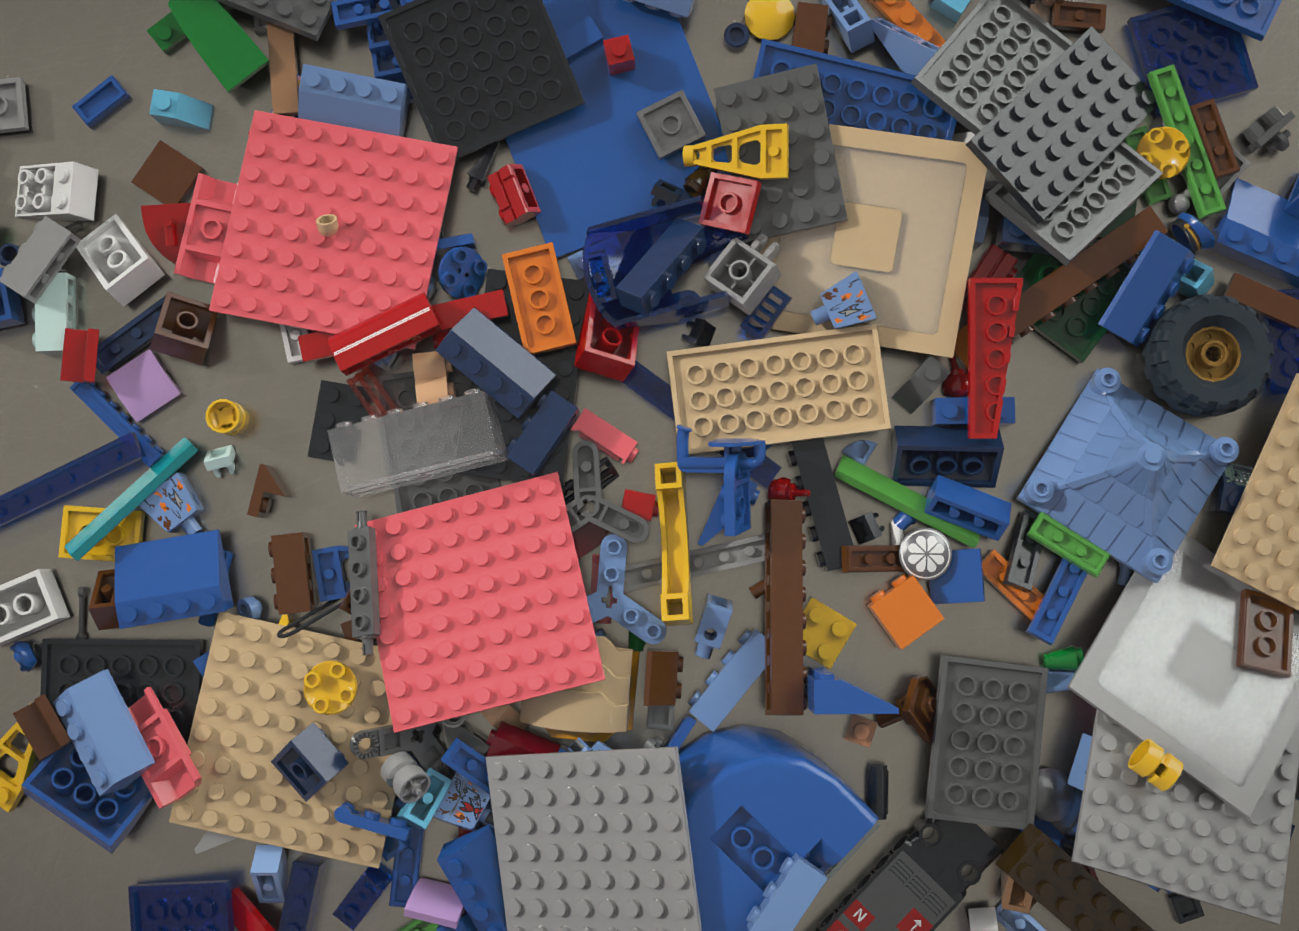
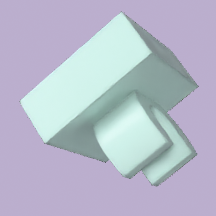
M233 445L207 451L204 459L206 470H213L217 478L221 477L222 471L220 468L223 467L228 468L230 474H234L236 452Z

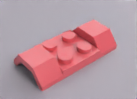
M198 173L174 269L175 274L215 285L238 184L217 180Z
M147 687L144 689L145 695L128 709L156 762L141 776L157 806L161 809L184 798L202 784V777L190 758L192 753L167 709H163L152 687Z

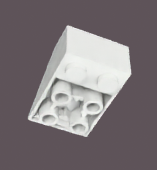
M77 162L20 166L17 198L15 201V217L43 219L47 216L52 220L94 221L99 170Z

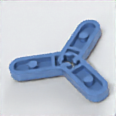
M610 534L602 540L600 546L597 592L587 596L592 622L594 623L609 616L646 643L658 644L666 636L665 624L658 617L623 594L627 543L623 538ZM612 586V596L617 598V603L612 604L611 608H606V603L602 602V597L607 596L608 587Z

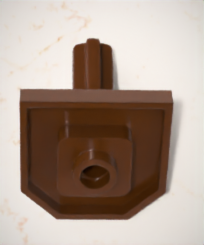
M928 676L912 678L906 696L896 700L899 714L876 715L879 727L884 728L904 720L907 725L911 724L924 743H932L936 713V687Z

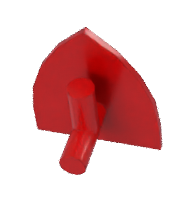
M191 203L141 206L143 224L151 243L162 256L176 264Z

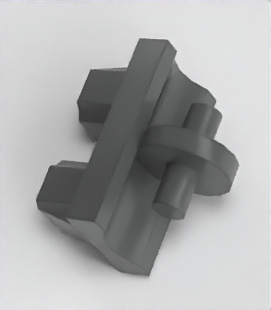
M1274 105L1261 116L1269 126L1266 131L1256 121L1243 132L1251 143L1246 149L1253 153L1258 147L1260 148L1269 140L1270 144L1266 146L1269 152L1275 149L1285 151L1289 147L1287 138L1291 136L1289 130H1285L1282 133L1279 131L1296 116L1292 111L1284 114Z

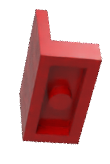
M65 328L60 381L94 384L99 329L88 328V331Z

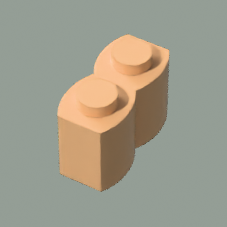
M436 351L412 354L418 407L452 405L451 398H456L454 382H449V372H453V365Z

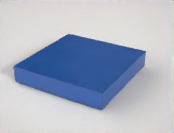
M981 548L952 550V560L947 571L940 577L929 580L930 598L934 604L985 601Z

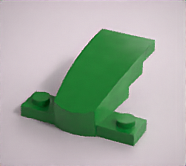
M169 0L168 6L171 12L146 30L164 53H167L187 37L229 94L270 62L247 33L224 9L227 5L215 0Z

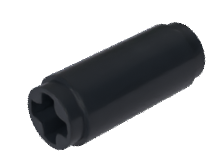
M869 764V769H867V805L878 816V820H886L888 814L889 770H887V765Z

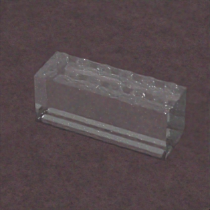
M471 389L465 391L464 396L457 398L454 395H448L439 398L437 403L420 402L414 404L413 409L406 411L398 408L387 411L386 416L377 418V415H370L361 418L362 422L352 424V422L336 424L335 429L328 430L340 492L359 498L507 461V452L495 399L485 391Z

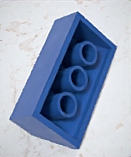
M1155 230L1098 324L1113 335L1139 348L1141 343L1147 341L1152 331L1150 328L1155 320H1159L1166 310L1165 304L1169 297L1175 296L1179 290V281L1184 273L1187 274L1192 269L1195 255L1188 248Z
M491 824L445 843L437 862L478 931H507L495 831Z

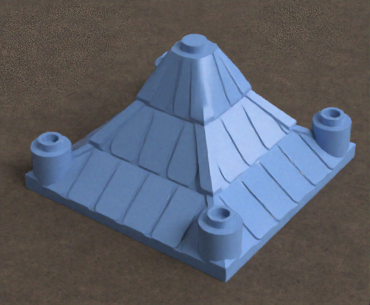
M1097 368L1016 499L1036 512H1043L1111 554L1110 557L1156 584L1160 581L1163 574L1171 570L1175 552L1225 468L1238 457L1239 446L1236 441L1229 437L1215 439L1175 414L1163 409L1158 404L1146 399L1141 394L1124 386L1121 383L1119 373L1115 369Z

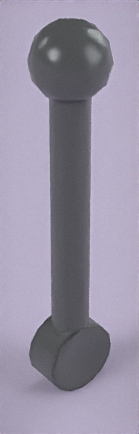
M86 587L78 588L79 633H77L76 639L87 638L84 632Z

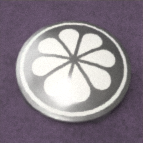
M918 528L908 533L902 540L899 548V559L904 571L910 576L914 575L918 580H933L943 575L949 568L952 560V549L949 541L941 532L932 528Z

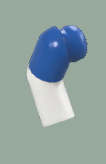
M901 511L890 523L891 545H901L904 539V530L911 524H915L917 519Z

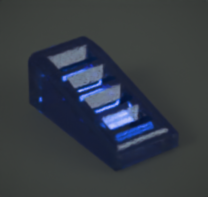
M773 285L750 316L747 315L740 327L757 339H765L792 297ZM772 293L783 302L779 305L768 298L769 295ZM764 302L777 309L774 314L762 306ZM758 311H761L762 313L767 315L770 318V320L766 322L756 314L758 313ZM753 319L764 326L762 331L750 324Z

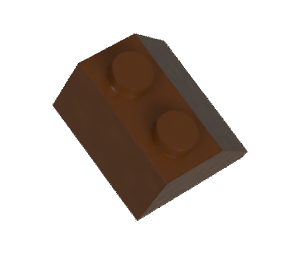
M167 291L149 350L202 365L218 313L209 311L210 304Z
M647 648L643 706L675 705L676 699H681L682 683H677V672H683L684 657L679 656L678 650Z

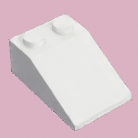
M117 214L88 234L76 246L105 290L123 307L165 275Z

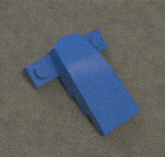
M414 0L332 1L331 6L337 30L367 24L369 50L372 55L375 78L407 85L378 16ZM412 94L410 97L409 104L415 103Z

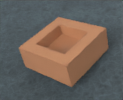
M851 714L843 739L870 748L877 722Z

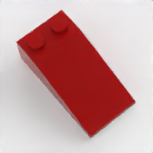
M596 266L577 343L574 367L623 382L635 366L641 314L621 306L616 287L626 275Z

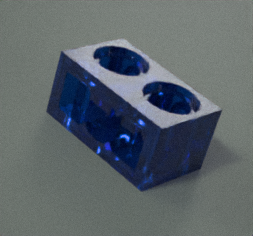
M368 867L332 915L354 931L393 878L381 868Z

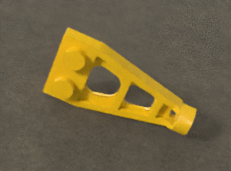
M787 123L758 125L696 145L684 146V166H701L761 180L789 179V125ZM751 141H759L761 143L760 162L757 165L741 162L739 159V148L743 144ZM731 145L732 161L729 163L716 162L714 160V149Z
M18 722L0 739V759L7 753L18 761V768L14 778L0 770V807L8 813L14 811L24 794L21 785L30 776L36 757L30 743L25 753L12 745L19 732L24 735Z

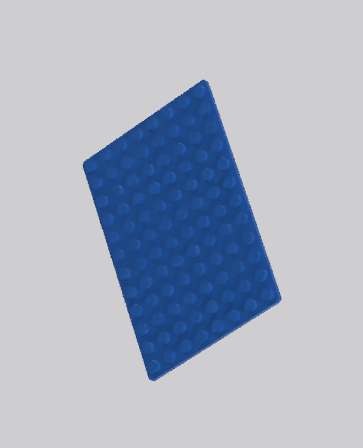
M542 0L556 35L591 16L604 40L629 35L635 59V70L610 76L603 41L570 59L568 63L585 104L505 138L515 164L523 165L541 213L535 217L545 243L553 242L556 257L559 258L599 243L609 237L623 234L702 204L705 196L696 199L690 196L683 188L685 178L699 166H684L683 149L659 161L636 116V112L683 90L706 134V138L692 145L723 136L721 125L679 19L670 15L669 11L663 9L652 10L645 7L644 3L637 1ZM725 146L714 149V160L716 162L728 163ZM719 170L716 172V173H719V174H725V175H730V176H731V174L728 173V172L719 171ZM659 179L683 189L679 200L675 205H672L667 213L664 212L666 207L664 200H658L655 207L651 205L652 199L655 197L651 195V191Z

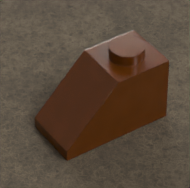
M115 569L98 571L88 610L98 630L119 628L115 607Z

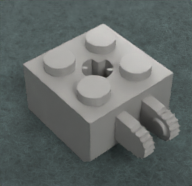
M763 233L755 239L751 246H748L738 238L732 239L703 276L710 289L749 316L782 275L778 266L772 262L776 255H778L781 245L773 242L764 254L761 255L760 252L768 242V237Z

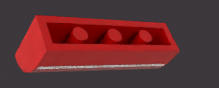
M425 292L329 337L328 344L340 371L348 376L443 329Z

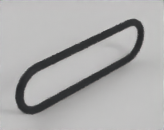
M339 599L330 600L278 631L277 637L286 638L292 636L335 611L341 603L293 631L282 634Z

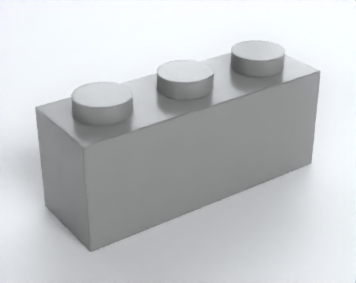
M45 216L42 221L35 225L33 233L27 242L19 247L18 254L11 264H8L3 269L0 282L29 301L36 303L81 239Z

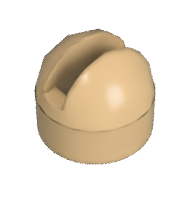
M326 214L316 219L317 229L320 234L325 237H331L337 233L339 224L335 215Z

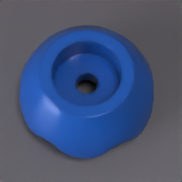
M13 642L14 644L10 646V650L14 651V659L19 663L20 670L22 672H30L37 663L33 649L29 642Z

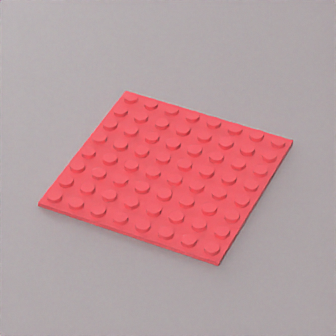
M255 110L209 311L335 335L423 292L427 296L458 147ZM326 214L335 215L339 224L337 233L331 237H325L320 234L316 225L318 217ZM414 343L406 348L415 350L417 343Z
M558 472L367 521L368 526L376 530L381 635L376 637L394 733L606 680Z

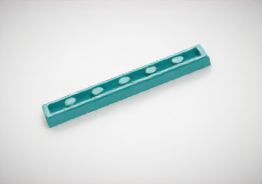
M185 437L182 438L64 546L70 556L79 561L198 452V449Z

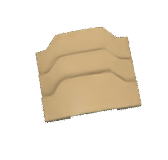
M596 636L606 680L521 701L520 722L543 728L572 732H626L629 717L633 649L616 648L607 637Z

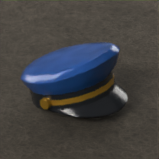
M1180 213L1177 219L1170 224L1171 232L1176 241L1191 250L1194 255L1200 250L1212 249L1215 245V237L1210 230L1189 213Z

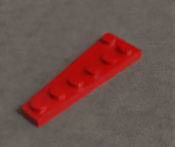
M1023 278L968 279V439H997L1003 405L1002 398L1005 393L1008 363H1010V350L1015 333L1014 326L1020 304Z

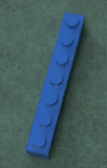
M75 382L70 389L149 468L164 456L162 454L164 451L159 446H154L151 443L152 439L147 434L143 435L140 432L141 428L136 423H131L128 420L130 417L125 412H120L117 409L118 405L112 400L109 401L106 398L107 394L102 389H97L94 386L95 382L94 384Z

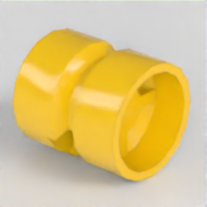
M219 399L208 406L206 422L213 431L228 436H237L247 429L249 414L242 405L227 399Z
M1146 739L1131 754L1128 768L1141 777L1147 776V781L1160 791H1166L1179 778L1183 770V762L1170 753L1164 754L1161 746L1151 739Z

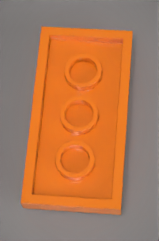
M553 242L501 254L523 347L533 355L577 345Z

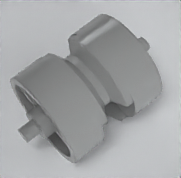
M407 752L394 753L387 758L381 767V777L393 788L395 794L404 803H413L419 800L430 787V777Z

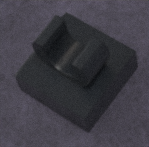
M659 179L651 191V195L655 196L652 199L651 205L655 207L658 200H664L666 202L664 212L667 213L672 205H675L679 200L683 189Z
M696 318L694 322L687 321L686 325L692 329L690 335L682 334V338L696 348L710 346L716 327L700 318Z
M871 511L849 521L860 545L882 536L881 532L884 531L885 527L884 525L878 526L875 520L879 516L878 513L872 514Z

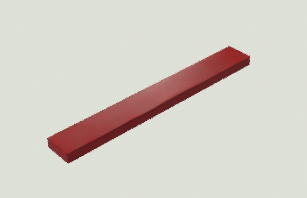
M503 289L432 305L443 329L439 332L451 330L474 307L490 320L508 317L509 313ZM314 332L298 336L303 362L307 363L333 357L328 344V338L334 334Z

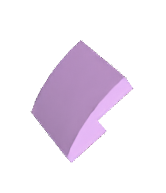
M149 349L106 377L118 398L136 422L181 394L180 389L166 372V367L156 354Z
M423 877L416 883L404 908V916L454 929L457 928L461 915L465 912V908L451 884Z

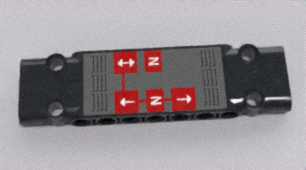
M932 818L922 819L917 822L914 831L910 835L906 834L813 931H934L966 896L967 888L980 881L984 870L1002 853L1003 849L977 824ZM933 827L934 835L930 839H923L924 829ZM972 865L971 874L965 877L962 876L961 871L963 867Z

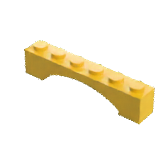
M677 462L655 464V485L658 498L662 547V622L666 626L693 624L686 476L685 472L678 468Z

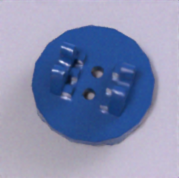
M464 246L455 247L448 251L440 261L438 268L439 283L449 296L459 299L475 296L483 284L487 263L482 260L481 256L474 249Z

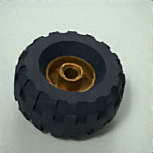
M1204 294L1188 298L1166 310L1150 328L1152 331L1148 336L1146 344L1143 345L1142 353L1146 368H1143L1146 379H1150L1154 387L1152 391L1159 399L1165 400L1173 410L1190 414L1193 417H1214L1231 413L1257 398L1264 390V383L1270 378L1273 370V364L1270 361L1271 356H1274L1273 343H1269L1267 336L1269 330L1265 322L1261 323L1257 319V313L1248 305L1243 306L1239 304V301H1236V298L1226 295Z

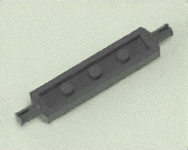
M360 510L356 511L357 527L348 531L352 637L362 640V656L374 655L373 639L381 635L376 530L367 524V511Z

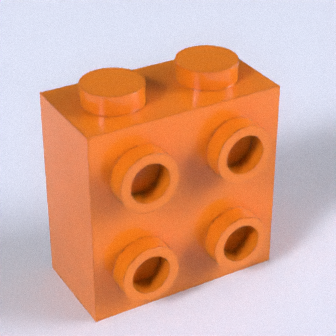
M904 574L891 582L893 587L886 592L882 589L870 597L872 602L867 605L895 646L901 650L945 619L914 575L906 577Z

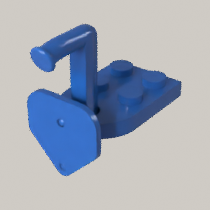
M677 425L678 468L682 472L724 473V486L721 487L720 497L721 501L724 502L721 526L725 529V536H737L751 529L750 471L758 468L764 462L766 440L752 438L716 439L709 441L708 446L724 447V457L689 456L688 439L689 432L692 429L687 426ZM753 446L754 457H747L744 452H740L742 451L741 447Z

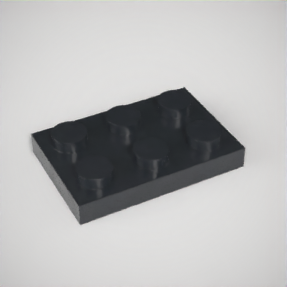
M321 380L307 457L361 466L374 394L373 388Z

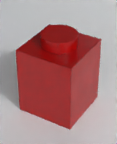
M629 35L603 40L610 76L635 70V59Z
M625 489L621 508L650 522L652 516H658L659 511L658 501H655L656 495Z

